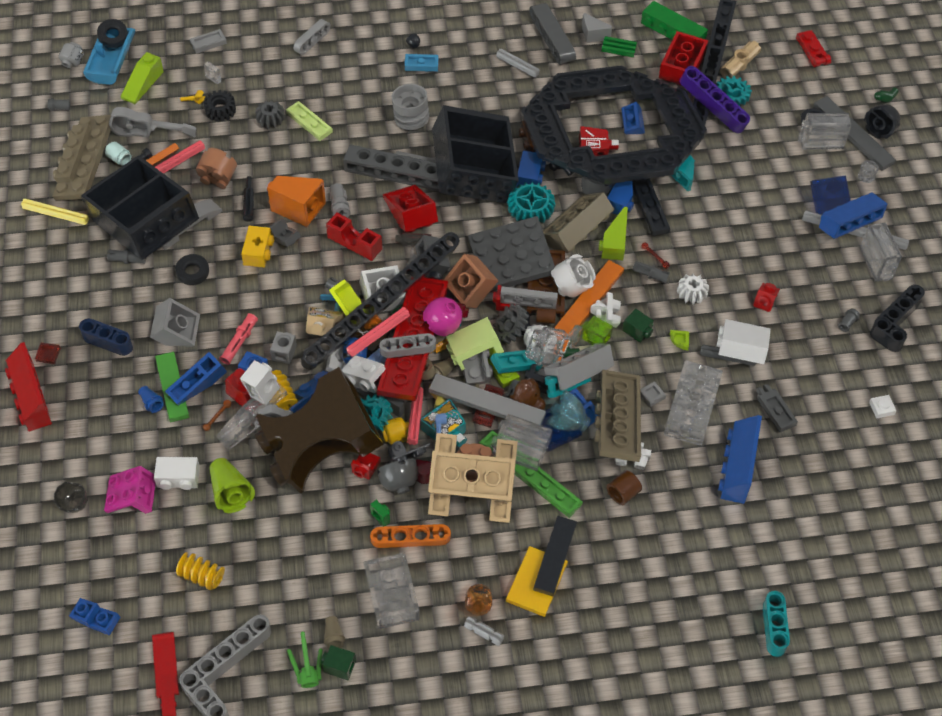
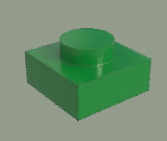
M377 499L370 504L371 514L383 527L390 523L389 508L385 504L381 505Z

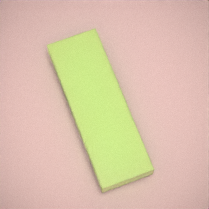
M298 101L286 109L288 116L319 141L333 133V129L301 102Z

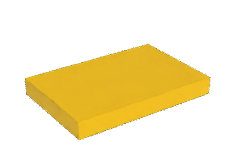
M529 546L507 595L506 602L545 617L554 596L533 590L545 552ZM565 560V562H564V566H563V569H562V572H561V575H560V578H559V581H558L556 590H557V588H558V586H559V583H560V581H561V579H562V576H563V574H564V571H565V569H566V567H567V564H568V561H567V560Z

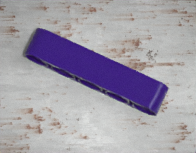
M689 66L685 69L680 78V84L733 132H743L750 122L749 114L696 67Z

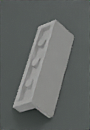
M602 343L591 345L544 367L545 375L557 376L560 390L570 388L602 372V370H607L614 366L611 345Z

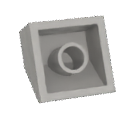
M168 298L156 306L150 338L165 346L193 347L195 346L200 314Z

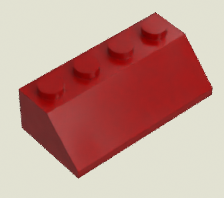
M22 342L6 359L8 368H5L8 380L12 379L13 382L9 385L12 394L17 396L14 399L17 410L21 409L22 414L18 415L22 426L26 425L30 432L51 425L52 422L34 363L25 342Z

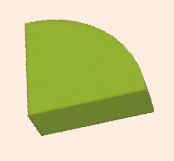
M670 330V339L673 344L680 349L688 351L689 331Z

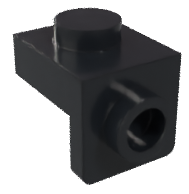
M532 364L531 370L527 369L524 379L533 378L539 385L540 394H547L548 385L545 384V377L547 376L536 374L537 364Z

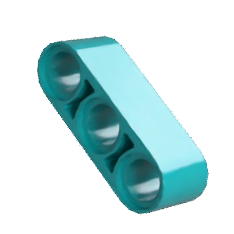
M771 591L767 594L763 603L766 648L772 656L780 657L784 655L790 643L786 600L781 592ZM770 602H775L778 606H773ZM772 621L778 622L780 626L774 625ZM774 641L780 642L782 646H777Z

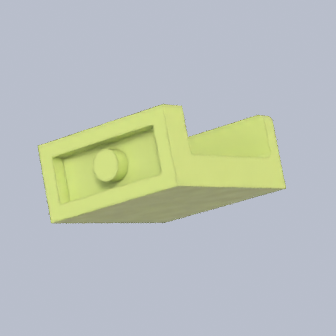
M488 317L446 336L449 342L446 347L455 366L459 364L461 370L465 369L462 361L491 347L494 348L496 353L504 352Z

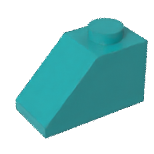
M689 155L674 175H671L688 192L691 190L694 176L695 160L691 155Z

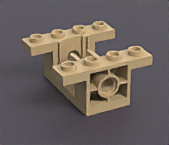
M437 433L435 451H432L428 493H430L428 515L449 517L451 495L491 499L489 521L510 523L518 441L497 439L496 457L455 453L457 435ZM470 471L478 473V478L474 482L466 479V475Z

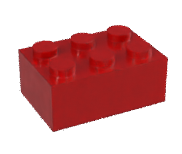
M677 31L662 60L659 78L681 85L680 78L687 67L694 66L699 70L706 55L708 40Z

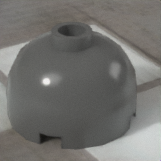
M404 459L405 464L396 461L380 467L377 473L383 487L389 491H397L398 494L409 492V487L413 486L418 479L416 459Z

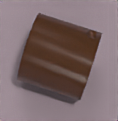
M625 470L612 480L606 488L610 497L616 503L623 506L642 491V484L632 472Z

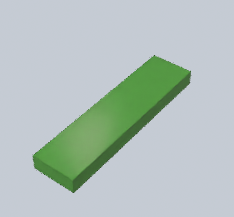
M170 352L155 356L170 423L190 418L186 401L178 406L165 392L180 378L175 353Z

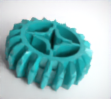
M533 181L531 184L525 182L523 186L518 184L517 188H514L513 192L509 194L507 200L508 211L511 213L512 218H516L517 222L538 216L539 222L544 223L554 213L555 197L551 189L547 190L546 185L541 187L540 183L535 185Z

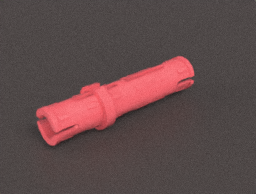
M248 313L243 323L237 327L236 334L219 358L222 363L229 365L245 339L249 338L251 335L250 331L258 321L255 315Z

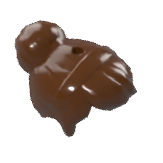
M533 378L523 379L518 382L514 394L510 395V398L541 410L545 409L546 404L544 399L540 397L539 385Z

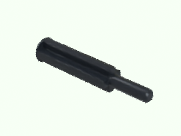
M247 176L246 188H244L243 220L250 222L254 219V192L252 177Z

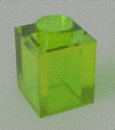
M593 316L582 327V339L592 345L596 343L606 344L612 336L613 326Z

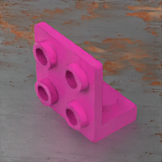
M138 466L111 475L108 482L104 511L110 513L133 506L145 514L152 512L156 484L154 474L142 466Z

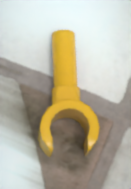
M198 90L195 96L180 97V100L195 101L201 104L205 96H202L204 93L202 90Z

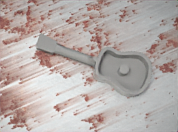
M126 107L114 108L109 121L111 131L118 136L149 137L151 131H154L155 128L183 131L185 134L196 137L195 126L152 120L150 114L136 112Z

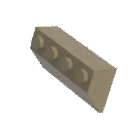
M605 193L582 195L543 230L547 245L553 250H563L566 253L573 251L578 242L587 238L586 235L596 230L598 224L610 217L609 214L614 211Z

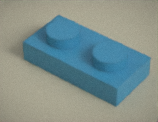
M405 54V71L438 72L439 55Z

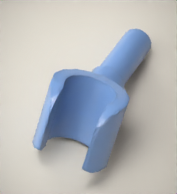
M446 413L437 414L435 417L436 434L441 433V425L447 424Z

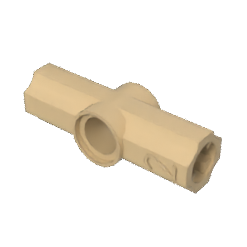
M749 41L742 49L735 51L734 56L720 69L723 78L726 79V76L732 78L739 71L746 69L747 64L761 51V47L756 41Z

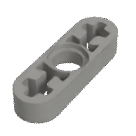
M324 19L316 22L296 40L293 47L294 51L304 55L327 35L330 30V23Z
M429 333L386 338L380 342V354L385 358L431 353L436 349V338ZM406 343H411L413 345L411 348L403 347V345Z

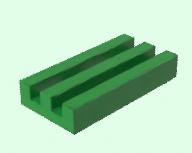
M605 36L601 52L634 58L637 42Z

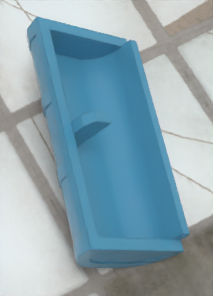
M127 28L128 35L124 45L118 48L105 47L97 38L83 71L88 80L106 85L116 82L135 36V29ZM110 29L106 33V36L109 38H115L119 35V31L116 29Z

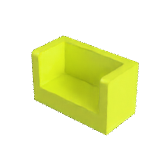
M342 280L329 290L346 316L362 304V301L346 280ZM366 308L363 309L366 314H370ZM350 320L353 324L357 323L355 320Z

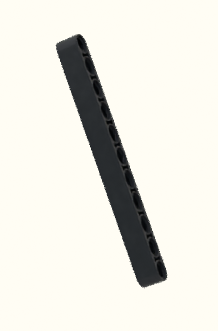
M453 232L446 233L306 349L301 358L302 366L308 370L316 368L455 251L460 242L458 235ZM446 241H451L453 246H449ZM432 252L439 253L440 257H435ZM419 263H424L427 268H421ZM405 274H410L413 280L407 279ZM391 286H397L400 291H394ZM377 297H383L386 302H379ZM363 309H370L372 314H366ZM355 320L358 326H352L349 321ZM335 332L343 333L344 338L336 337ZM325 343L330 349L323 350L320 345ZM306 356H313L315 362H308Z

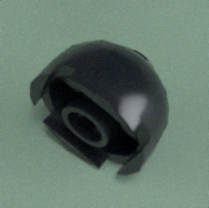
M878 104L866 112L864 121L866 120L867 123L865 126L867 131L877 139H888L900 126L899 112L889 104Z

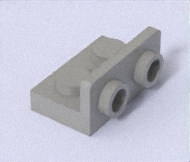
M489 349L462 361L465 367L463 373L466 384L489 383L491 376H493L492 365L488 364V358L490 357Z

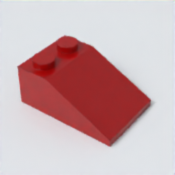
M411 185L383 194V198L395 220L405 232H413L417 228L428 227L438 222L435 201L418 186Z

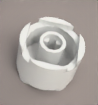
M574 254L556 265L551 271L560 295L572 298L577 297L594 286L593 281L596 279L594 269L588 260L584 261L581 259L583 256Z

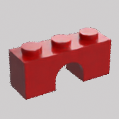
M338 212L326 223L327 238L368 260L373 261L381 252V235L368 228L362 234L359 233L352 226V220Z

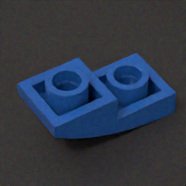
M82 598L78 600L69 615L71 619L107 635L112 633L121 618L118 613L100 608L97 603Z

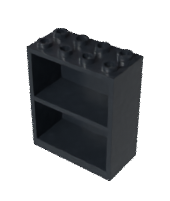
M443 105L432 128L439 193L506 203L509 194L513 192L519 181L509 116Z
M139 155L81 195L93 222L141 260L199 219L190 193Z

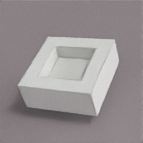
M889 395L870 399L869 403L876 419L895 415L896 409Z

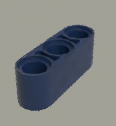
M90 318L80 322L79 329L85 342L122 356L132 352L133 345L126 331Z

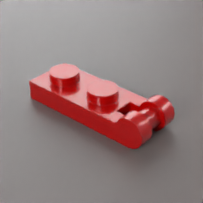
M812 30L797 33L796 39L813 67H819L821 64H831V56L825 52Z

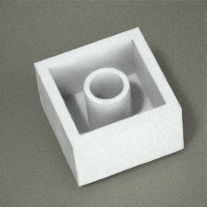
M397 265L361 271L359 284L364 301L399 273ZM391 286L394 291H400L397 286ZM406 292L383 312L391 311L400 304H403ZM377 297L379 302H386L383 297Z

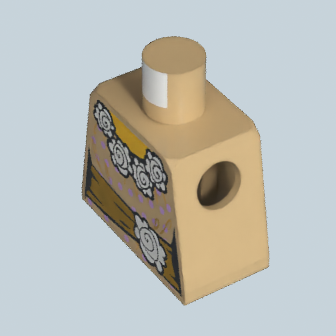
M309 307L306 333L319 336L325 335L335 326V323L337 325L344 319V312Z

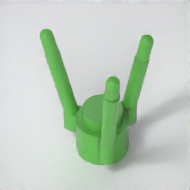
M302 631L301 643L305 667L301 669V673L291 649H288L287 653L297 676V683L301 684L302 688H312L319 685V681L322 680L321 659L323 649L320 648L318 651L317 667L315 670L314 666L309 664L305 632Z

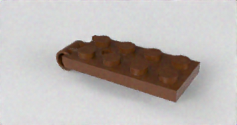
M549 250L555 266L565 260V251ZM551 275L528 282V290L558 293L556 309L527 306V311L530 315L531 313H536V323L555 324L556 314H560V317L564 316L565 296L560 295L558 292V286Z

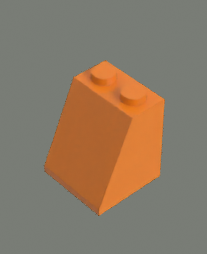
M276 176L267 186L271 211L305 227H308L326 204L324 180Z

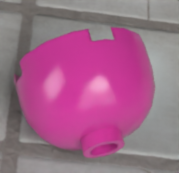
M436 298L425 308L423 320L424 322L427 321L429 324L428 328L433 333L440 336H448L455 333L462 322V310L451 298Z

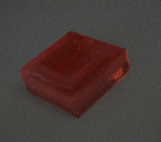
M41 342L35 357L36 362L55 364L61 350L60 345Z

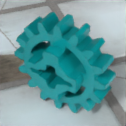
M726 76V79L720 78V82H716V86L739 106L749 102L752 90H750L751 86L747 85V81L742 82L741 77L736 79L735 76L732 78Z
M374 394L372 398L367 395L366 400L361 398L376 430L380 429L383 432V426L389 424L387 420L393 418L390 414L393 412L390 402L383 396L379 397L377 394Z

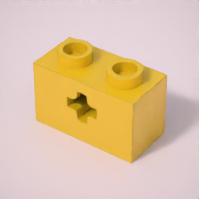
M248 226L241 253L244 266L265 268L266 262L270 260L271 256L270 246L274 244V235H271L270 228Z

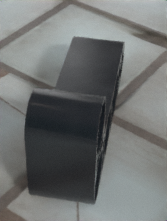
M919 285L909 286L876 318L870 331L871 337L888 350L899 352L907 339L906 331L899 327V325L919 307L925 294L924 289Z

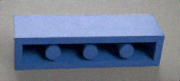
M871 192L829 211H825L821 215L819 228L833 239H836L883 218L888 203Z

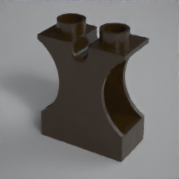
M340 367L318 379L314 394L297 412L278 418L267 417L261 414L256 415L262 428L261 431L255 434L258 444L267 455L277 450L273 453L277 462L269 466L272 475L281 487L289 483L300 494L304 492L306 481L312 470L327 457L338 453H354L364 457L384 445L353 383Z

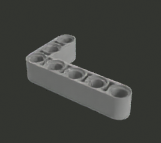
M260 614L252 617L181 674L179 680L184 693L203 716H213L218 711L223 712L221 716H229L225 704L209 685L270 637L271 626L269 619L265 615ZM260 625L266 626L262 630H256V628ZM242 639H248L245 644L239 643ZM226 652L231 653L227 658L221 657ZM208 666L214 667L209 672L204 671V669ZM196 680L192 686L186 685L188 681ZM206 695L209 696V699L207 701H199L201 697Z

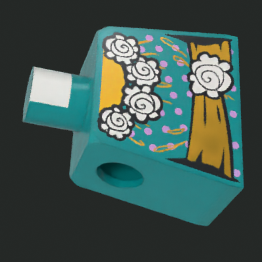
M448 399L420 419L421 430L436 440L435 417L437 414L446 413L447 424L441 425V433L457 435L456 445L461 447L467 442V438L463 435L466 431V423L453 402Z

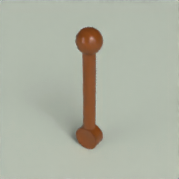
M225 400L223 406L214 417L203 425L205 431H209L211 425L226 408L231 407L230 400Z

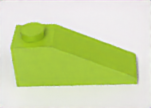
M148 52L136 63L121 94V99L136 104L164 72L160 57Z
M624 207L605 231L603 240L599 241V251H602L601 259L623 261L628 207Z

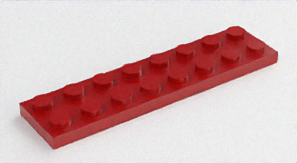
M423 277L407 291L402 307L408 309L410 316L396 326L393 338L425 333L435 336V333L428 328L429 324L427 321L424 322L423 312L434 299L446 297L448 281ZM411 343L403 345L404 348H411L413 346ZM429 353L387 358L384 365L385 371L381 375L377 388V395L416 401Z

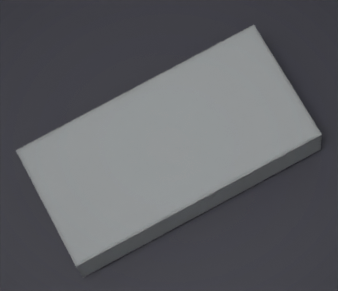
M221 29L191 38L190 44L197 54L225 45L227 41Z

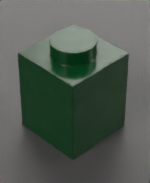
M635 308L624 320L622 331L641 343L653 333L654 320Z
M330 645L328 652L325 651L321 659L324 673L349 681L356 663L355 653Z

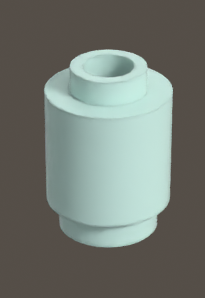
M114 141L106 146L105 155L118 165L124 166L131 160L129 150Z

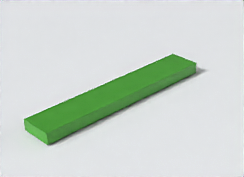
M492 430L479 444L491 448L494 457H496L497 439H504ZM517 450L515 475L570 518L582 506L583 501Z

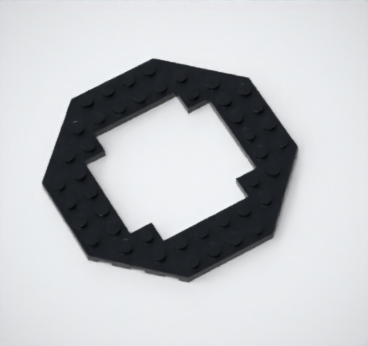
M624 66L557 73L553 80L542 88L539 95L536 94L530 100L529 105L521 109V118L525 123L538 158L602 184L674 175L707 133L703 121L684 88L677 87L676 89L670 87L669 83L659 79L651 80L648 78V75L637 71L632 73L627 71V68ZM631 91L635 100L652 98L670 135L657 136L659 148L595 156L590 146L572 147L557 111L570 109L571 103L568 98Z

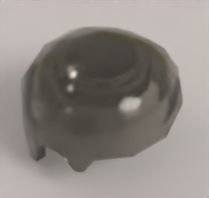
M66 481L59 485L54 493V503L60 510L67 513L82 511L88 501V491L79 483Z

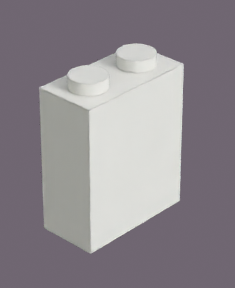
M725 319L724 326L720 325L716 347H720L719 355L764 364L769 348L771 329Z

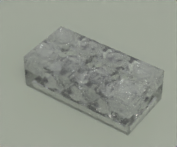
M685 360L666 423L665 436L702 446L723 370Z

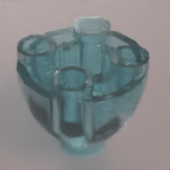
M565 390L558 404L555 402L551 406L549 413L552 415L549 417L547 425L560 431L580 430L583 432L588 427L591 419L587 417L585 408L580 400Z

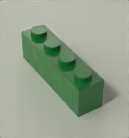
M652 1L642 12L641 24L673 40L677 31L706 40L707 28L655 1Z

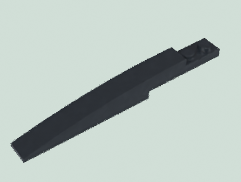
M720 0L701 71L715 85L737 2L735 0ZM694 98L693 105L705 125L709 109Z

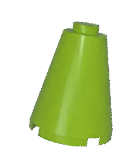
M217 458L210 464L209 469L214 502L217 509L223 510L224 513H235L246 507L245 504L249 500L252 501L255 496L252 484L226 458Z

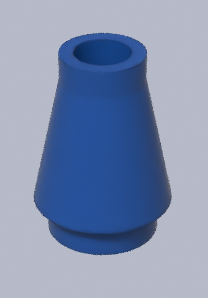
M143 386L139 389L138 393L147 411L156 413L163 408L164 402L160 395L152 391L148 386Z

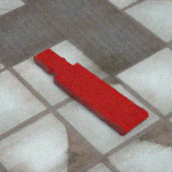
M173 631L152 635L156 697L161 698L162 716H177L175 695H179L175 634Z

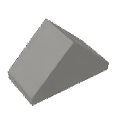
M586 13L583 14L582 30L587 43L604 41L605 36L611 37V25Z

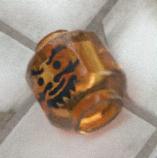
M482 584L471 586L465 594V607L472 615L482 616L491 610L493 601L491 590Z

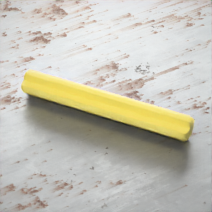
M26 198L21 202L22 208L83 225H87L89 221L87 214Z

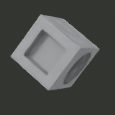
M277 331L270 349L272 361L286 364L291 363L297 347L295 335Z

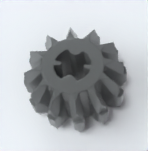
M272 100L259 104L255 111L258 123L262 127L267 126L268 129L272 126L276 128V125H281L285 118L283 106L279 102L274 103Z

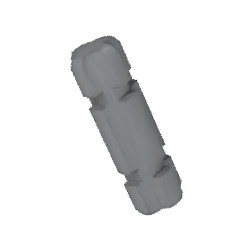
M469 616L464 623L465 628L471 631L474 630V633L488 641L492 640V643L500 646L504 640V634L498 631L494 632L493 628L481 621L477 622V619Z

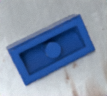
M637 101L622 107L624 133L626 135L644 134L642 109Z

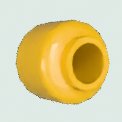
M401 417L387 420L389 424L384 425V431L382 432L385 442H389L390 445L396 441L406 442L409 422H404Z

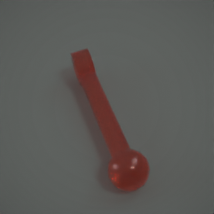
M642 243V248L648 250L658 259L665 269L670 267L669 262L664 261L649 247L648 243Z

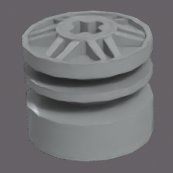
M404 84L393 91L392 104L394 120L397 126L406 130H416L428 123L430 118L428 97L424 87L417 84Z

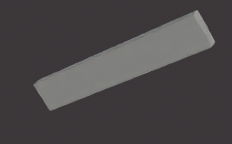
M437 373L429 387V392L538 431L546 415L544 410Z

